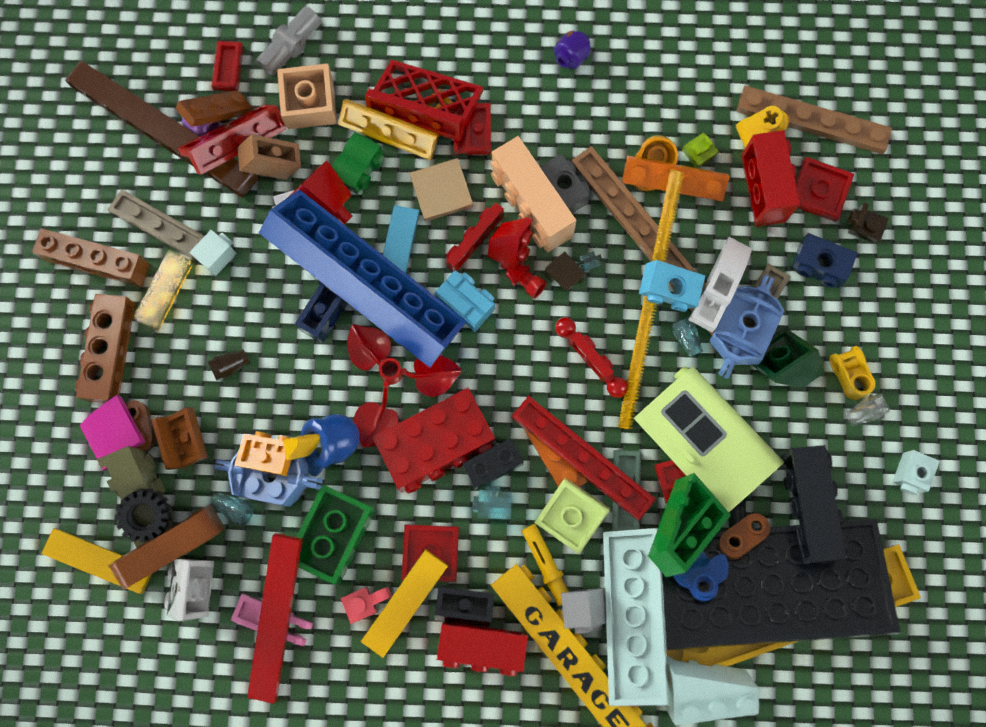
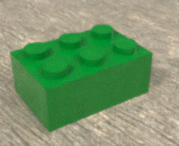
M322 484L296 536L303 539L298 568L333 585H340L376 509Z

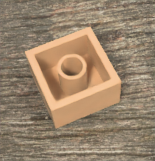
M328 63L277 69L281 117L287 129L337 124L334 81Z

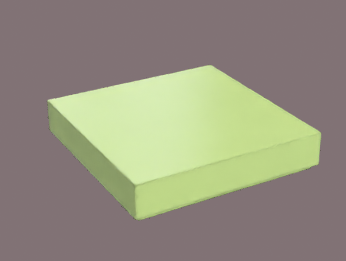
M565 477L534 523L580 554L611 508Z

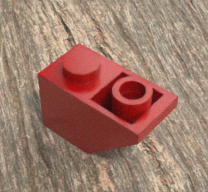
M527 217L502 223L489 240L487 256L515 270L520 262L524 263L530 253L528 244L533 236L531 231L532 219Z

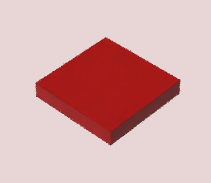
M805 157L795 181L796 188L800 189L802 196L798 209L837 222L840 218L854 173Z
M404 524L401 580L406 578L425 549H427L448 564V567L437 582H457L459 527Z

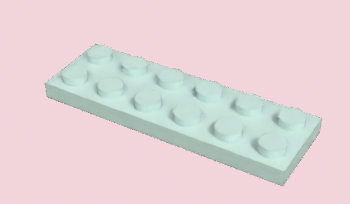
M658 528L603 532L609 706L669 705L663 579L660 569L648 557Z

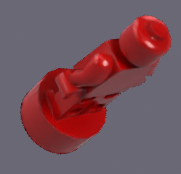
M519 263L515 270L501 264V268L507 271L505 275L512 282V285L515 286V283H519L525 288L526 293L534 299L545 289L547 282L541 277L534 276L528 272L530 271V266Z

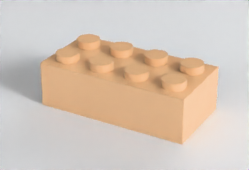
M517 136L492 151V162L490 163L492 168L491 177L497 186L502 185L506 191L504 194L510 206H516L520 212L518 214L519 218L528 217L532 219L531 230L534 233L532 237L539 248L544 247L546 252L549 253L573 238L577 220L520 137Z

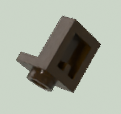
M864 202L858 209L854 208L850 213L847 223L851 224L848 233L878 244L881 241L889 218L867 210L869 204Z

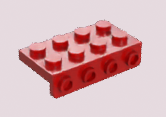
M469 388L372 437L397 489L401 493L406 492L407 494L422 487L421 483L429 479L431 481L440 479L446 474L445 471L452 467L456 469L463 467V463L467 462L469 458L484 453L493 448L497 443Z

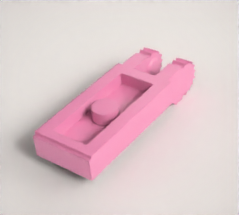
M244 593L241 594L231 621L258 631L262 600ZM291 612L289 626L290 623H293L303 629L312 628L313 623L311 621L295 616ZM288 632L287 641L305 646L307 640L303 636Z

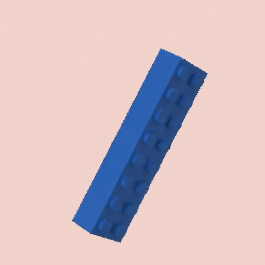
M301 190L296 191L273 207L259 231V234L271 244L284 252L313 277L317 278L429 367L443 353L467 322Z

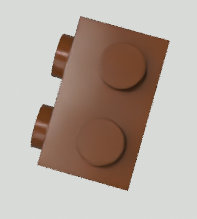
M186 407L168 417L152 419L166 470L185 469L208 458L194 407Z

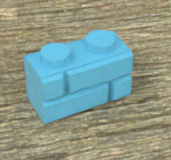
M455 270L435 291V297L466 320L465 324L475 332L494 312L495 303L493 301L495 298L485 289L479 291L474 286L475 281L465 272L459 274Z

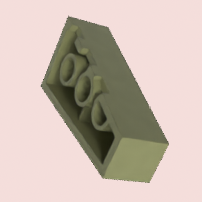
M127 446L97 459L100 468L107 467L111 476L107 484L110 490L114 491L121 500L128 496V494L142 488L143 490L152 488L153 492L158 490L162 492L160 496L164 498L165 487L161 479L156 477L154 471L156 462L150 453L148 454L146 451ZM138 505L134 510V519L141 525H149L154 520V511L148 505ZM172 509V510H170V514H172V519H173V518H174V512H173V509ZM172 519L168 522L170 524L164 532L174 526ZM140 540L134 542L136 548L146 543L140 542Z

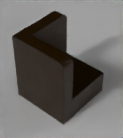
M564 251L545 268L544 276L550 282L555 280L565 291H568L577 282L581 284L585 280L586 273Z

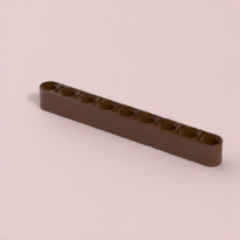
M80 61L65 79V82L77 92L193 166L190 158L181 156L178 148L200 136L83 61ZM234 158L204 173L241 198L246 197L259 179L256 174L239 171V162Z

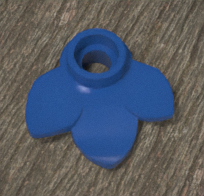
M702 551L687 572L674 575V579L680 586L690 589L692 596L697 600L709 601L716 596L718 584L727 578L729 566L725 554H721L710 560ZM706 583L709 588L708 591H700L698 584Z

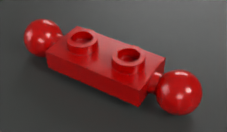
M560 318L555 324L557 335L570 340L569 344L599 379L603 383H607V391L610 396L614 398L625 396L628 391V384L623 378L613 375L614 371L611 369L613 367L611 361L605 355L600 356L594 349L596 345L588 335L583 336L580 332H576V324L571 318Z

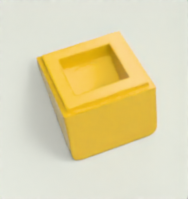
M307 434L283 440L286 459L292 460L311 455L320 443V435Z

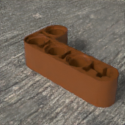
M209 504L190 515L184 521L161 533L155 539L142 544L108 566L122 589H126L212 539L225 526L213 506Z

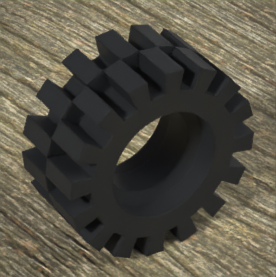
M142 488L128 494V496L120 501L121 504L116 508L118 514L115 515V521L119 520V524L116 526L118 530L121 528L124 530L122 533L124 537L129 535L131 536V541L140 540V542H146L147 540L155 539L164 532L170 524L168 522L172 519V514H170L172 507L167 505L168 498L166 496L164 498L160 496L162 492L158 490L153 492L152 488L145 490ZM138 505H148L153 509L154 520L151 524L141 525L136 522L134 510Z

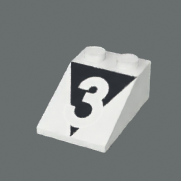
M176 559L173 561L168 570V580L171 581L170 592L166 594L164 603L168 617L176 621L208 617L214 561Z

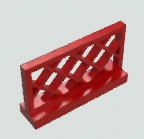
M391 59L374 89H368L365 94L367 107L438 135L461 141L464 135V127L483 93V86ZM394 70L405 73V75L394 79L391 76ZM424 78L428 82L416 86L413 80ZM406 82L410 83V88L401 91L396 86ZM443 84L450 86L451 89L440 93L436 88ZM390 87H393L395 91L392 94L381 92ZM432 88L434 94L422 98L419 92ZM466 91L474 93L472 97L463 100L460 96V93ZM415 94L418 100L410 101L403 99V97ZM455 95L457 102L445 105L443 99ZM436 101L441 105L439 108L426 106V104ZM462 108L464 112L462 116L450 113V111Z

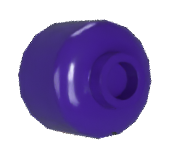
M571 30L566 32L554 46L556 62L561 67L568 69L578 68L591 53L590 40L581 31Z

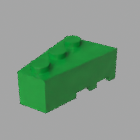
M695 473L675 480L648 557L666 577L686 573L731 516Z

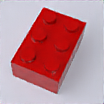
M784 130L753 134L741 154L755 227L786 223L801 204V191L799 188H796L795 184L796 167L794 164H791L790 160L791 143L789 139H786Z
M443 622L441 624L437 660L443 661L442 666L460 668L461 664L471 665V670L488 672L489 668L500 669V674L517 676V671L524 672L528 635L527 632Z

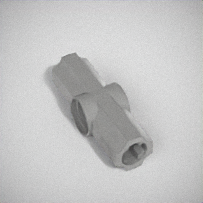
M304 6L288 25L283 24L276 29L271 44L256 59L257 64L266 73L274 76L277 73V69H280L290 57L295 58L302 53L306 40L322 23L321 18L310 7Z

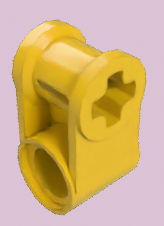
M769 106L753 116L741 120L735 127L744 147H746L753 134L785 131L789 125V117L780 108ZM776 115L778 117L775 118L776 123L773 125L771 123L774 121L773 117Z
M858 346L851 347L850 351L839 355L836 353L830 355L831 368L837 376L846 397L851 400H860L874 390L875 379L869 370L862 350ZM854 380L859 381L863 385V391L856 389Z

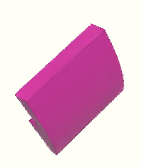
M116 395L104 403L80 424L97 459L127 446L137 448L145 443L121 396ZM103 467L102 470L106 471L107 467Z

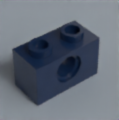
M808 233L801 240L790 268L796 270L800 276L813 277L820 280L827 287L839 288L847 282L858 253ZM818 258L825 260L827 267L821 266Z
M321 282L294 324L301 332L323 344L348 303Z

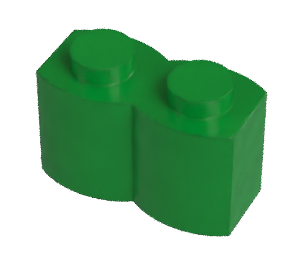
M354 132L347 141L342 153L333 163L332 168L348 190L358 194L361 189L365 190L368 187L372 171L382 165L384 160L383 149L379 144Z

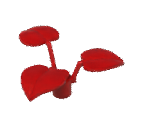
M352 324L347 341L348 354L352 363L364 371L372 369L377 363L380 376L384 381L382 405L380 406L375 402L365 403L357 409L354 415V423L358 426L360 432V445L365 448L376 446L372 437L398 424V414L392 409H387L386 406L389 385L397 384L401 380L402 375L416 379V388L421 394L428 397H438L451 388L461 374V368L452 360L439 356L431 367L417 358L414 362L415 373L407 371L406 368L401 369L400 363L396 359L387 358L391 352V342L383 331Z

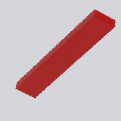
M529 395L511 416L514 421L637 521L642 519L655 502V497Z
M278 533L272 535L247 695L249 699L274 704L278 698L302 538Z

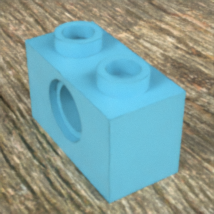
M655 260L646 263L639 294L646 296L649 302L656 304L666 302L672 304V309L686 312L689 308L698 307L705 275ZM669 281L674 285L673 294L668 289Z

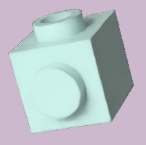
M212 230L189 252L215 276L237 254L231 247L233 242L226 235L221 233L218 236Z
M915 450L904 452L893 483L900 485V490L911 495L928 492L940 461Z

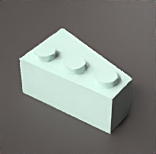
M667 656L669 705H665V708L675 726L759 714V688L745 669L716 664L706 666L698 664L697 661L688 660V662L673 660L672 657Z

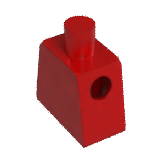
M327 160L290 194L292 195L296 191L301 190L343 224H346L353 217L343 206L350 198L351 192Z

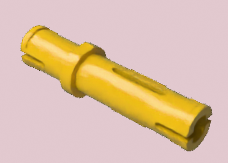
M533 524L521 530L541 570L544 577L542 579L544 585H548L557 606L562 605L561 593L569 592L562 578L564 574L562 570H558L537 525Z

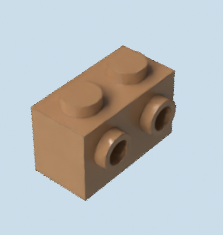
M251 134L238 146L239 171L287 180L301 168L299 144Z

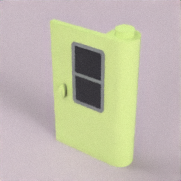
M684 366L674 375L677 380L635 416L634 420L686 476L695 473L726 510L730 512L774 473L784 461L694 366L689 369Z

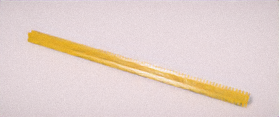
M675 169L670 170L668 188H666L667 194H665L664 207H662L664 210L661 213L660 229L657 232L656 248L653 251L652 261L664 262V260H667L664 257H667L665 254H668L666 251L669 249L666 248H669L667 244L669 245L668 241H671L668 238H671L669 235L673 231L670 230V228L673 229L672 226L674 224L672 222L675 221L672 220L675 219L673 216L676 215L673 213L677 212L674 211L677 209L676 207L679 202L676 201L679 200L677 197L680 196L677 194H680L679 191L681 190L683 180L681 178L684 177L681 176L684 173ZM644 296L645 299L642 305L635 346L632 353V362L630 363L628 373V391L622 402V411L620 412L622 414H620L621 417L618 422L620 423L618 424L619 428L627 430L633 428L630 426L633 425L631 422H634L632 420L634 419L632 415H635L633 412H636L633 409H636L634 407L637 406L635 402H638L636 400L638 399L636 396H639L637 393L640 392L638 391L640 389L638 386H641L639 383H642L640 376H643L641 373H644L641 370H644L642 368L645 366L643 363H646L643 360H646L644 357H647L645 355L648 353L646 352L648 350L646 347H649L647 344H650L647 341L650 340L648 337H651L649 334H652L649 331H652L650 329L653 327L651 324H654L651 321H654L652 318H655L653 315L656 313L653 312H656L654 308H657L655 305H658L647 301L646 296Z

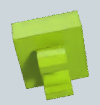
M704 132L682 148V151L695 168H700L719 153L713 145L714 143Z

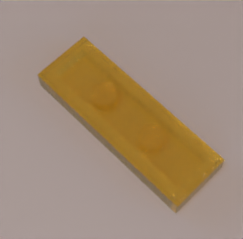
M168 250L132 319L159 331L194 262L189 258Z

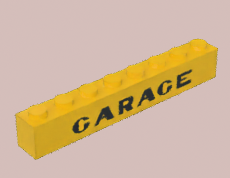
M515 564L491 584L492 588L602 727H654L651 722L645 725L639 716L643 712L638 706H609L608 677L602 671L606 666L596 653L591 657L584 649L588 643L580 633L572 634L568 628L565 629L563 612L560 608L556 612L549 605L552 598L543 587L537 590L531 582L535 577L525 565L519 567Z

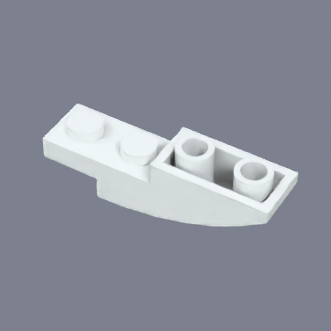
M731 237L727 238L707 278L698 307H694L689 321L710 332L716 329L739 285L752 248Z

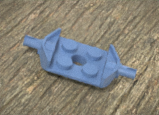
M768 275L763 276V280L758 288L744 286L736 289L730 304L726 307L709 341L724 359V363L718 373L721 377L725 373L723 378H730L735 365H759L781 320L784 309L779 300L770 294L771 291L769 290L774 279L771 277L766 285L769 278ZM743 318H752L756 323V327H746L743 323Z
M238 452L231 461L217 459L215 463L220 465L214 464L215 470L228 472L231 495L290 507L300 499L303 490L307 489V487L319 490L322 486L316 484H322V478L308 475V463L305 457L292 459L287 477L277 475L273 482L268 480L269 473L235 466Z

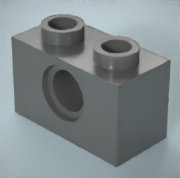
M560 154L540 166L571 213L588 204L590 189L584 180L580 181L575 174L576 169L569 159L565 160L563 155ZM561 182H566L570 185V187L567 189H562L558 186V184Z

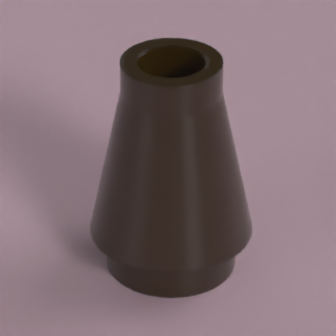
M244 349L213 356L214 359L208 361L216 381L222 378L223 380L227 379L250 363Z

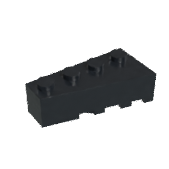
M826 445L791 448L780 457L784 461L780 467H786V478L783 479L785 490L792 492L793 497L789 505L791 514L794 519H799L800 525L796 526V534L804 565L847 559L848 542L842 536L840 525L843 524V515L836 504L835 497H837L838 489L836 482L831 477L832 457L829 452L827 453Z

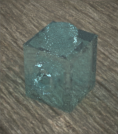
M486 485L485 490H479V496H474L473 512L478 513V519L510 521L512 492L501 491V486Z

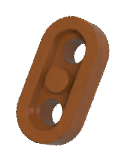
M129 401L125 404L129 412L133 409L136 410V415L133 419L145 440V443L136 449L149 452L156 442L149 408L139 401Z
M753 513L746 516L722 534L719 540L720 552L729 559L741 558L767 538L770 533L769 521L761 514ZM752 523H757V524H759L760 527H761V530H760V531H755V530H753L752 527H751V524H752ZM736 539L739 542V546L732 547L729 540Z

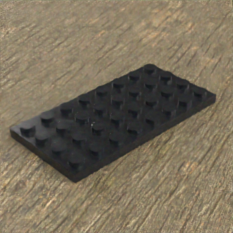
M877 519L844 521L840 525L842 536L848 542L847 559L805 565L796 534L797 525L770 527V533L767 538L739 559L727 558L729 565L727 578L718 584L716 596L709 601L697 600L692 596L690 589L680 586L676 582L674 576L666 577L662 573L666 650L901 633ZM753 528V530L760 531L761 528ZM718 531L703 550L710 560L722 554L719 550V540L725 531ZM736 539L729 540L732 547L739 546V542ZM706 583L698 584L700 591H708L709 588Z

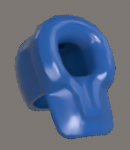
M331 414L323 418H312L304 424L301 436L319 434L322 448L320 454L315 449L311 455L305 457L308 463V473L316 477L331 464L341 463L355 452L359 444L360 432L358 426L351 418L342 414Z

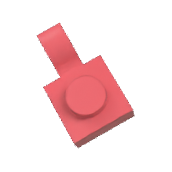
M365 587L342 597L341 601L350 624L378 613L375 604L391 598L392 594L389 587H385L372 594L369 588Z

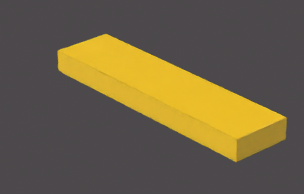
M343 100L338 125L427 160L433 158L438 134L351 100Z
M52 529L41 554L120 586L108 565L124 555L60 529ZM152 574L126 589L143 594Z
M425 549L361 642L384 658L446 570L448 564Z

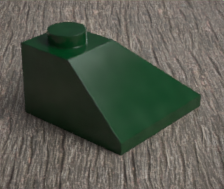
M786 327L773 335L759 365H752L775 383L805 387L825 374L819 350Z

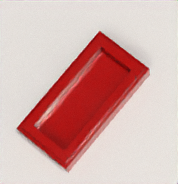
M217 41L211 86L214 91L230 92L239 90L244 50L242 42Z

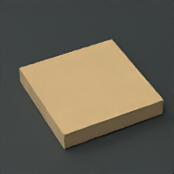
M458 158L410 172L425 222L473 207Z

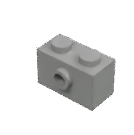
M605 588L561 593L565 629L575 628V633L593 632L592 630L603 629L602 624H606Z

